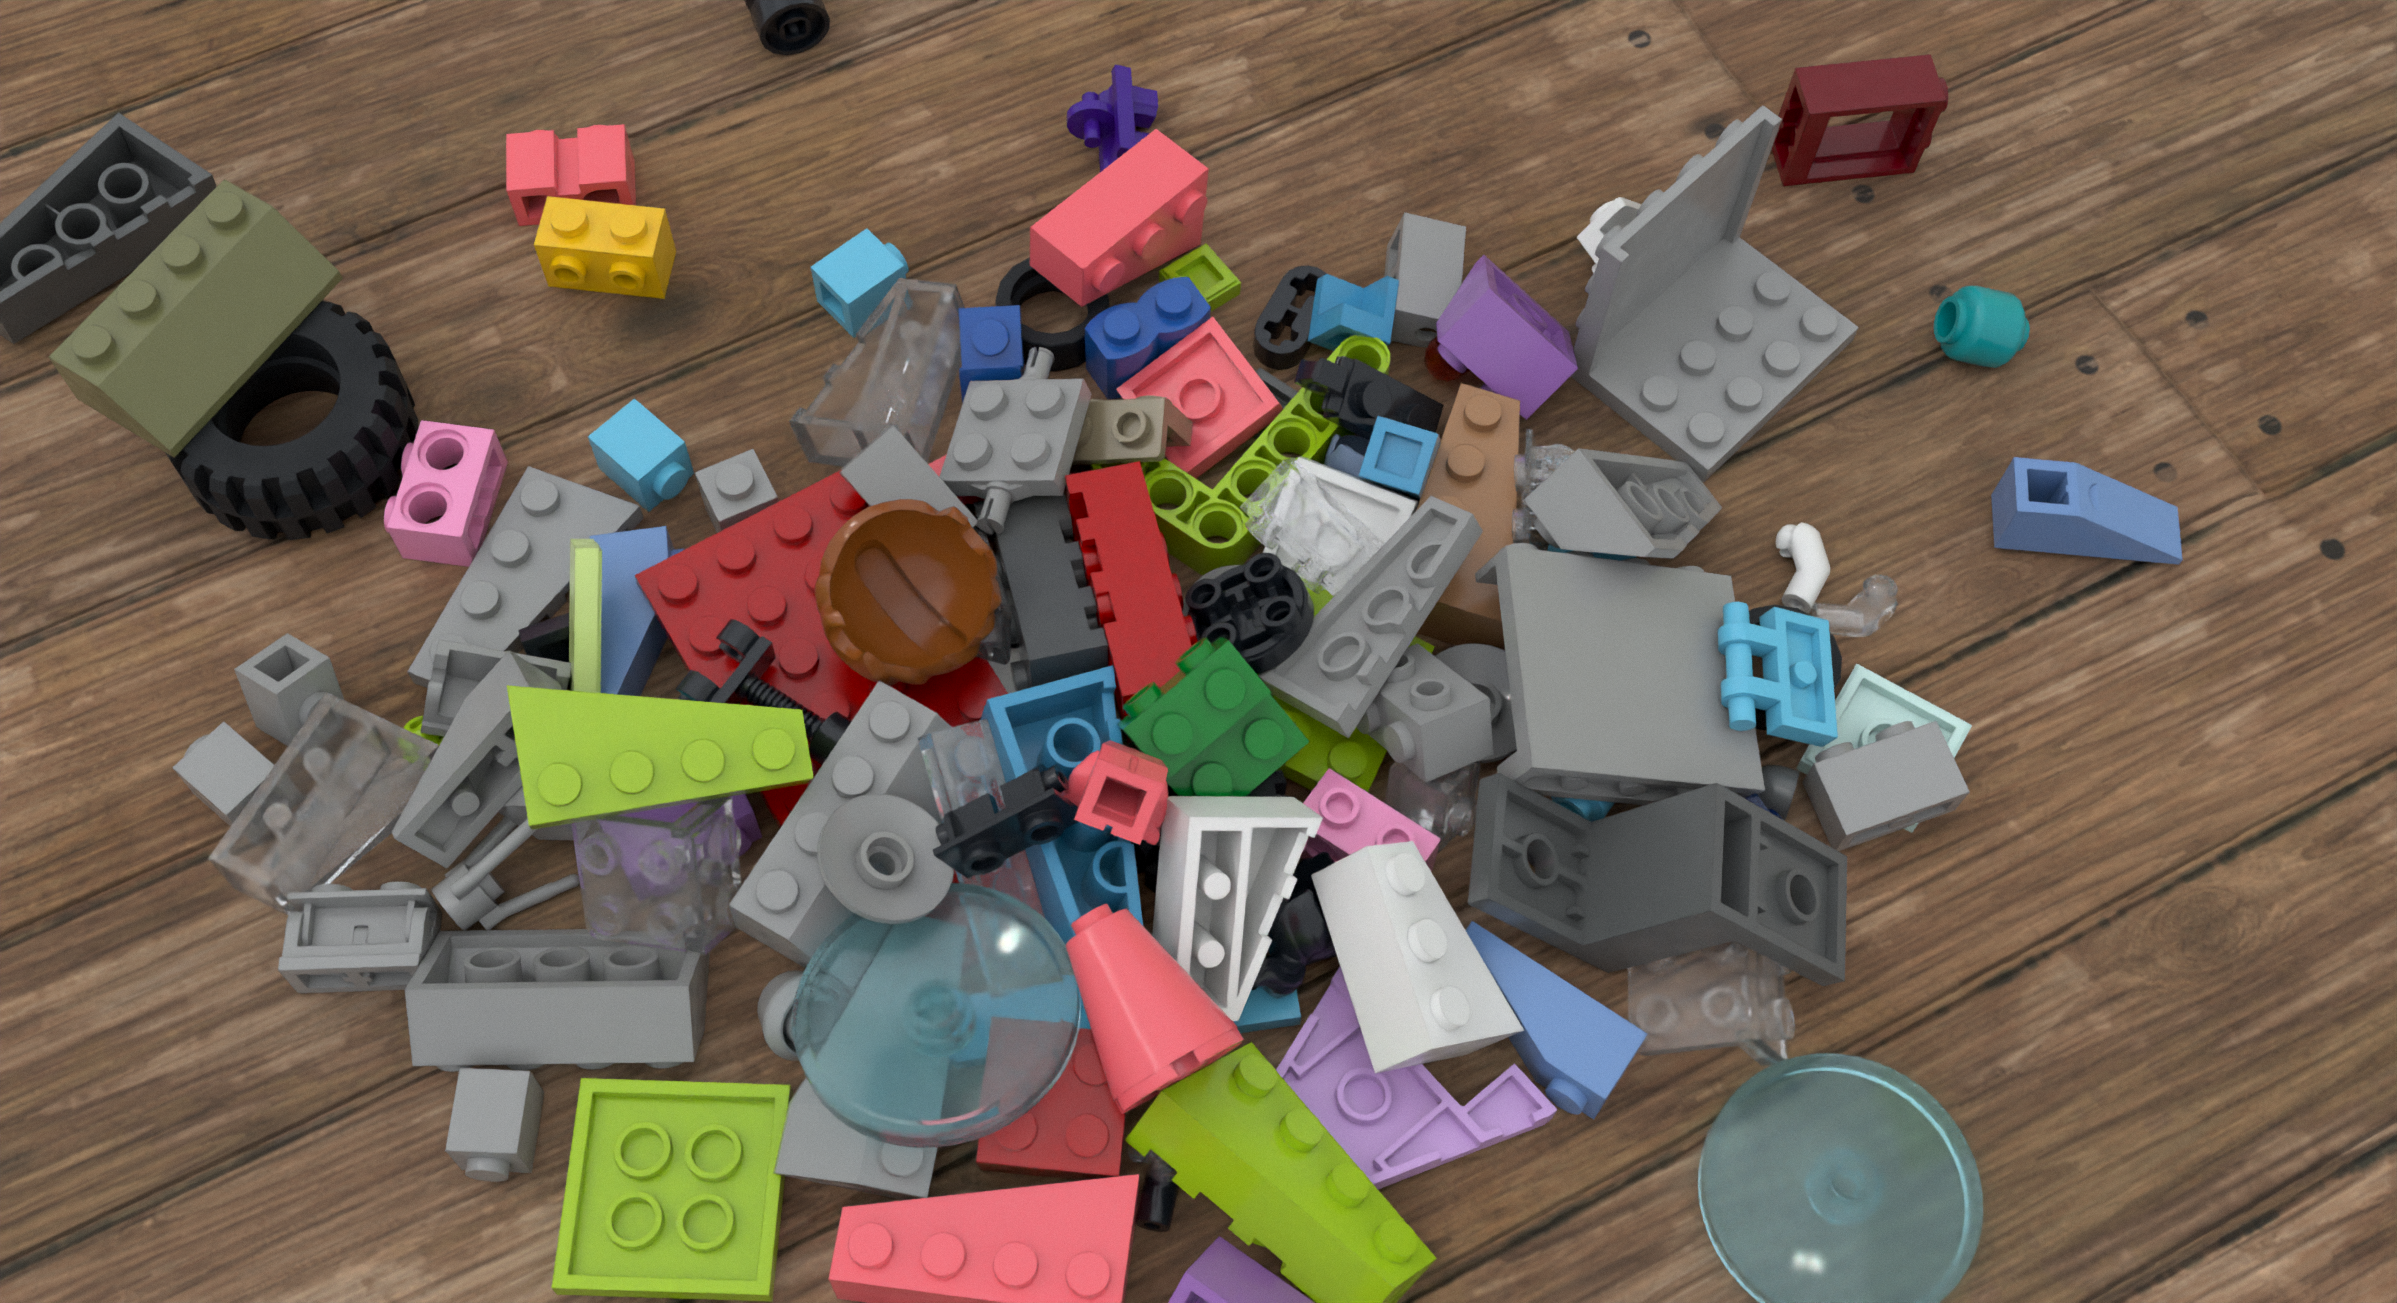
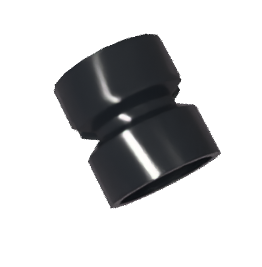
M744 0L751 13V19L764 48L773 54L786 56L800 54L816 46L824 39L829 30L830 17L822 0Z

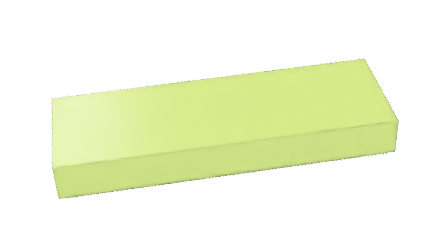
M570 539L569 663H571L569 691L601 693L602 550L594 539Z

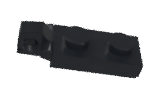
M1337 356L1335 363L1325 358H1320L1319 361L1301 359L1294 380L1295 384L1324 398L1321 410L1324 411L1323 418L1369 441L1377 416L1436 433L1444 407L1443 404L1369 365L1345 356Z

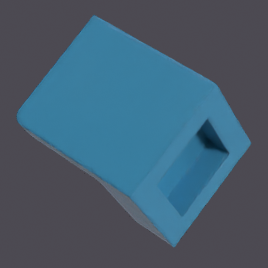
M1329 274L1318 278L1308 341L1332 351L1341 342L1353 335L1377 337L1386 345H1389L1391 342L1399 280L1385 276L1362 288Z
M1377 416L1358 475L1359 478L1408 493L1410 498L1420 501L1441 444L1439 434Z

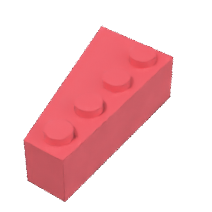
M1139 1174L842 1207L829 1274L830 1284L837 1299L865 1303H1124L1139 1201Z

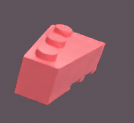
M1155 129L1030 227V266L1082 307L1201 245L1204 210L1207 205L1206 190L1209 168L1159 130Z

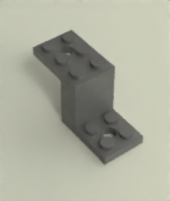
M1501 773L1479 779L1468 905L1607 973L1736 941L1821 986L1845 981L1847 856L1724 786L1714 783L1591 822ZM1529 863L1535 867V874L1530 868Z

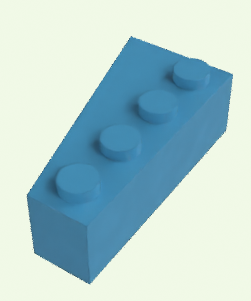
M1113 665L987 699L977 731L1005 808L1001 785L1023 775L1040 764L1046 768L1057 764L1064 772L1068 781L1073 769L1089 754L1097 750L1100 751L1104 742L1111 740L1122 744L1121 728L1117 725L1120 719L1116 718L1114 700L1116 683ZM1078 822L1066 828L1063 834L1054 841L1033 845L1021 851L1065 974L1073 972L1065 946L1076 935L1070 925L1084 914L1101 905L1108 904L1113 913L1127 908L1143 925L1134 844H1131V841L1112 835V827L1106 825L1104 831Z

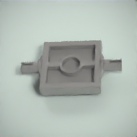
M1036 347L1030 349L1024 374L1019 379L969 382L940 473L942 481L956 496H977L985 499L977 526L988 534H993L994 531L996 534L1003 532L1010 504L1014 501L1031 496H1063L1066 486L1065 475H1069L1092 394L1084 378L1048 379L1055 357L1051 351L1043 347H1039V352Z

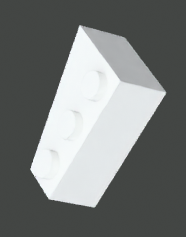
M1169 796L1167 798L1165 819L1161 826L1152 936L1232 1021H1239L1272 939L1268 937L1270 928L1283 897L1289 899L1297 881V878L1293 876L1308 837L1315 838L1323 817L1295 797Z
M1413 841L1366 846L1311 875L1375 1073L1467 1055L1524 1031Z

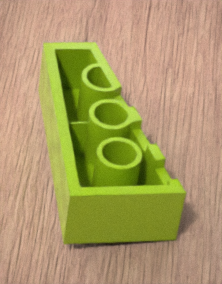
M506 685L528 824L532 830L807 784L814 778L803 711L800 709Z

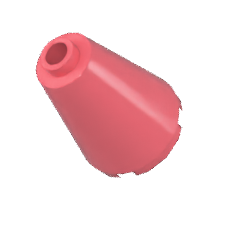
M1104 904L1084 914L1070 925L1076 935L1065 946L1113 1102H1116L1122 1114L1158 1096L1167 1087L1212 1064L1244 1041L1238 1026L1127 908L1113 913L1109 905Z

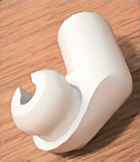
M1803 522L1797 526L1787 524L1777 533L1776 547L1780 549L1779 553L1781 556L1793 558L1796 572L1782 596V603L1787 607L1798 608L1809 613L1830 574L1831 567L1818 530Z

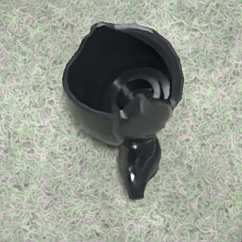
M1320 852L1313 858L1303 859L1297 864L1293 876L1297 878L1294 889L1289 899L1283 897L1268 933V937L1272 939L1268 949L1271 956H1265L1252 990L1261 987L1269 995L1277 999L1292 994L1298 986L1303 984L1307 965L1337 956L1311 877L1312 874L1335 863L1328 852Z

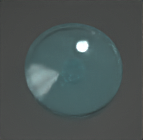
M951 883L946 896L940 904L926 916L912 922L886 924L866 919L856 913L842 922L822 942L803 972L794 998L792 1032L800 1064L813 1092L837 1119L862 1135L881 1142L914 1148H936L957 1145L992 1134L1026 1114L1041 1101L1062 1075L1072 1056L1080 1028L1081 1000L1066 946L1056 930L1043 916L1024 902L1006 893L977 885Z
M1818 1053L1786 1059L1765 1068L1742 1084L1729 1098L1715 1118L1702 1148L1698 1171V1193L1701 1213L1708 1236L1717 1255L1740 1286L1760 1303H1939L1960 1282L1975 1255L1983 1222V1194L1977 1165L1965 1137L1950 1114L1924 1088L1907 1076L1875 1061L1844 1054Z

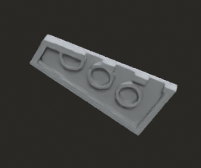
M528 466L407 671L413 683L428 688L429 681H431L438 639L519 653L524 647L518 630L539 623L545 616L551 619L567 601L565 594L570 590V539H590L592 535L631 531L644 519L640 506Z
M1430 496L1319 611L1313 619L1308 636L1297 651L1276 667L1258 675L1272 692L1271 694L1349 738L1482 534L1483 530L1474 515Z

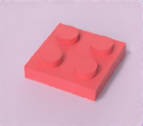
M1211 317L1116 389L1123 399H1136L1147 395L1166 397L1193 422L1191 446L1166 447L1165 456L1168 461L1195 479L1269 425L1283 410L1281 404L1214 317Z

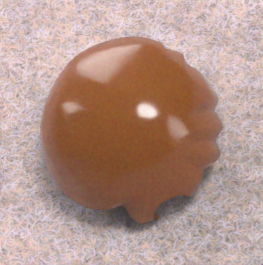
M898 499L872 505L857 513L837 531L829 542L821 560L819 577L815 584V597L824 634L837 656L864 678L876 683L881 681L888 686L899 682L923 685L932 676L953 672L972 661L980 651V642L993 631L996 623L994 611L1002 602L1000 587L996 579L998 571L997 561L992 549L972 528L968 517L955 506L938 511L927 502L913 499Z

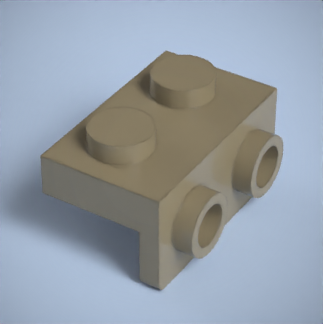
M1147 395L1136 399L1123 400L1090 399L1072 465L1162 461L1165 457L1166 447L1191 446L1193 422L1166 397Z

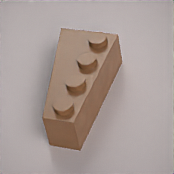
M1463 383L1459 387L1417 510L1430 496H1433L1472 513L1483 532L1417 632L1418 634L1456 646L1463 644H1485L1505 650L1498 585L1476 582L1475 573L1493 558L1500 549L1506 545L1515 544L1520 400Z

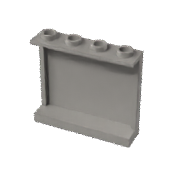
M1529 543L1506 545L1475 573L1476 582L1498 585L1517 751L1497 766L1498 773L1543 796L1647 805L1714 783L1724 786L1748 801L1765 791L1755 728L1747 731L1731 729L1729 727V710L1721 704L1720 683L1727 676L1725 655L1718 651L1717 630L1724 625L1723 606L1727 603L1735 602L1731 576L1706 573L1697 566L1678 568L1655 566L1639 558L1618 561L1595 558L1592 553L1585 551L1559 553L1537 550L1536 546Z

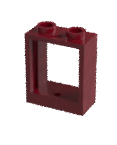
M1931 54L1795 68L1778 115L1782 121L1772 146L1773 156L1782 185L1793 186L1914 173L1924 150L1929 148L1931 144L1932 132L1938 118L1948 105L1947 83L1943 77H1938ZM1893 111L1889 121L1827 127L1830 117Z

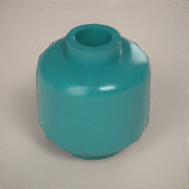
M1964 286L1953 293L1952 296L1944 299L1936 312L1934 320L1935 338L1940 342L1942 351L1949 359L1983 367L1998 368L2010 361L2016 352L2025 346L2030 332L2029 321L2025 318L2022 302L2014 294L1981 286Z

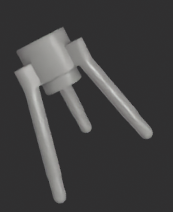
M504 817L462 862L445 874L446 878L431 889L441 906L462 930L466 931L477 921L486 930H491L506 917L579 885L580 877L576 874H571L498 905L495 899L505 893V891L491 871L538 830H532L529 827L528 818L509 834L517 825Z

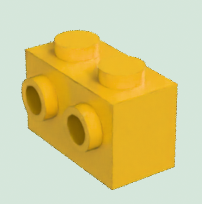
M547 196L534 242L548 287L665 299L676 248L664 208Z

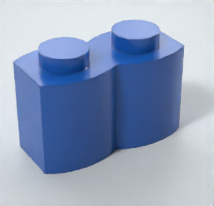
M1177 277L1165 280L1151 287L1140 297L1137 303H1123L1102 311L1085 327L1086 370L1107 399L1122 398L1116 389L1209 320L1211 313L1210 305L1189 277Z

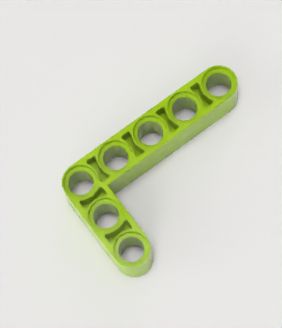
M1353 335L1341 342L1327 360L1335 363L1337 356H1345L1350 359H1357L1388 375L1391 354L1387 345L1379 338ZM1302 387L1213 490L1165 458L1157 462H1140L1158 528L1164 535L1168 553L1201 575L1224 566L1243 565L1271 532L1298 457L1288 458L1281 455V453L1293 452L1300 455V457L1303 456L1324 464L1325 454L1333 436L1338 434L1342 437L1354 435L1355 433L1318 414V412L1323 411L1321 406L1324 398ZM1127 463L1091 464V470ZM1250 493L1259 494L1261 496H1264L1265 498L1261 500H1250L1245 498L1244 495ZM1163 503H1172L1179 507L1173 510H1163L1156 506ZM1222 536L1229 541L1219 544L1209 542L1206 538Z

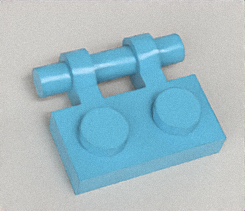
M1731 602L1723 606L1724 625L1717 630L1718 651L1725 655L1727 678L1720 683L1721 704L1729 710V727L1736 731H1747L1755 728V708L1766 712L1767 735L1824 747L1837 739L1829 620L1773 607L1759 617V626L1750 623L1749 606L1746 603ZM1752 655L1762 658L1763 679L1753 676Z

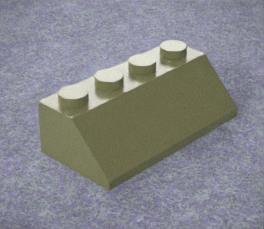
M224 179L49 356V359L79 401L172 457H175L343 278L340 271L273 206Z

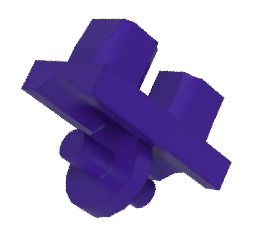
M1114 65L1111 71L1112 85L1107 90L1099 93V95L1095 92L1084 93L1082 101L1072 105L1067 111L1066 122L1069 132L1075 137L1083 139L1085 146L1089 148L1099 147L1100 172L1149 135V133L1135 131V126L1149 129L1156 118L1158 109L1157 91L1133 86L1130 67Z

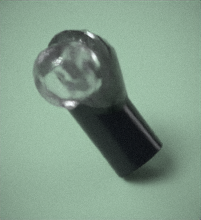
M1129 1145L1128 1155L1133 1162L1148 1164L1135 1223L1139 1227L1150 1231L1167 1232L1170 1230L1179 1186L1172 1181L1177 1171L1152 1150L1144 1157Z

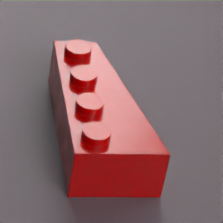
M1140 461L1065 475L1068 507L1073 527L1072 541H1078L1083 557L1087 587L1091 586L1097 606L1096 617L1098 627L1104 629L1108 643L1109 666H1114L1116 683L1114 699L1120 720H1123L1128 715L1123 706L1135 693L1153 681L1160 688L1181 671L1175 664L1176 660L1197 642L1191 615L1183 616L1182 613L1184 604L1180 582L1177 574L1171 573L1166 541L1163 533L1158 528ZM1125 734L1127 743L1132 742Z

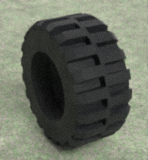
M322 300L175 457L167 453L166 455L195 500L208 514H215L221 524L234 531H244L247 528L251 536L272 540L276 539L278 532H283L288 540L311 538L310 531L323 528L326 534L344 528L345 526L342 521L355 514L360 518L364 517L377 507L374 500L381 493L387 497L401 481L397 470L398 468L401 469L402 455L406 445L415 440L418 431V418L413 409L415 402L390 347L382 335L374 332L370 322L359 314L349 311L345 314L341 305ZM305 391H320L338 395L336 403L328 416L316 428L298 439L272 446H255L240 442L246 427L253 417L264 407L282 397Z

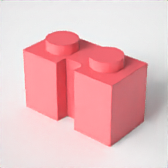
M593 125L577 128V138L559 139L554 130H534L525 133L506 134V191L519 226L540 224L547 196L636 206L635 160L625 125Z

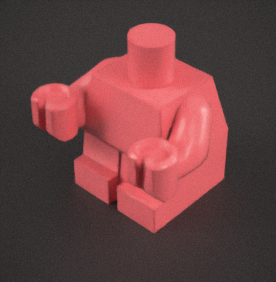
M1109 740L1102 744L1100 751L1092 752L1073 769L1068 779L1069 789L1061 794L1078 807L1074 820L1104 831L1106 825L1112 827V835L1139 845L1142 840H1145L1148 844L1156 845L1160 838L1161 826L1166 815L1167 798H1169L1166 781L1168 768L1161 759Z

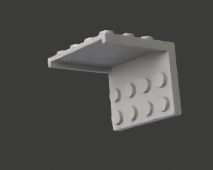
M1763 105L1744 122L1736 119L1729 124L1717 140L1715 148L1705 157L1700 154L1693 156L1678 174L1676 182L1665 192L1660 189L1652 192L1640 206L1636 218L1623 228L1620 225H1616L1606 233L1596 248L1595 255L1599 260L1594 274L1585 287V292L1589 294L1586 306L1575 324L1579 328L1574 346L1578 369L1571 377L1676 461L1687 462L1702 482H1705L1843 351L1853 341L1859 328L1740 238L1782 121L1780 117Z

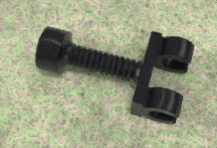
M730 619L716 639L721 641L718 647L729 657L739 662V666L721 689L706 676L697 671L690 670L676 688L681 693L678 698L680 700L739 705L743 700H747L754 706L800 709L803 711L807 740L810 742V758L823 765L852 720L839 712L832 713L826 719L820 718L819 715L814 714L811 710L809 711L802 704H798L791 697H787L780 690H776L769 683L762 679L760 680L776 658L773 644L763 636L759 637L745 624Z

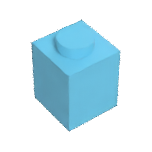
M867 228L811 266L817 302L853 338L909 300L906 273H908L909 268L905 258L893 244L888 242L884 245Z
M635 398L588 436L599 469L648 512L664 499L668 500L679 494L687 484L688 479L694 474L685 441Z

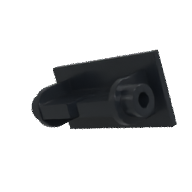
M1040 764L1023 775L1001 785L1000 788L1006 808L1000 812L995 797L986 793L944 814V822L935 828L941 846L933 849L934 856L969 879L975 875H984L997 870L1006 859L1033 845L1046 844L1060 837L1066 828L1078 823V821L1074 820L1078 807L1061 794L1069 789V784L1064 772L1057 764L1049 768Z

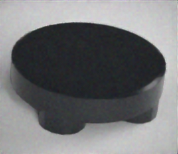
M1272 553L1257 554L1246 564L1232 568L1215 579L1200 580L1190 587L1185 596V602L1189 607L1187 615L1192 617L1197 642L1205 637L1211 643H1214L1220 637L1229 640L1256 674L1276 667L1297 651L1308 636L1314 619L1313 601L1304 582L1295 571L1282 565L1278 556Z

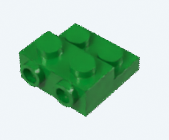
M1205 637L1192 645L1175 662L1181 671L1160 688L1153 681L1135 693L1123 706L1128 715L1117 724L1140 752L1163 761L1168 768L1167 784L1177 796L1246 797L1310 742L1272 697V692L1231 642L1222 637L1218 638L1214 643H1211Z

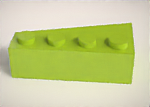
M1252 1042L1162 1090L1125 1139L1142 1156L1145 1157L1152 1150L1175 1169L1177 1174L1173 1177L1172 1181L1193 1199L1202 1192L1234 1220L1228 1229L1248 1246L1254 1243L1266 1247L1281 1259L1280 1273L1315 1303H1397L1437 1259Z

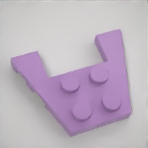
M1341 966L1332 978L1330 986L1314 1012L1309 1015L1276 1069L1279 1075L1319 1119L1321 1124L1377 1189L1543 1126L1553 1118L1557 1111V1108L1515 1063L1465 1106H1460L1423 1064L1375 1073Z

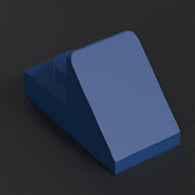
M1020 305L958 308L962 368H959V379L963 402L970 381L1014 380L1022 377L1024 374Z

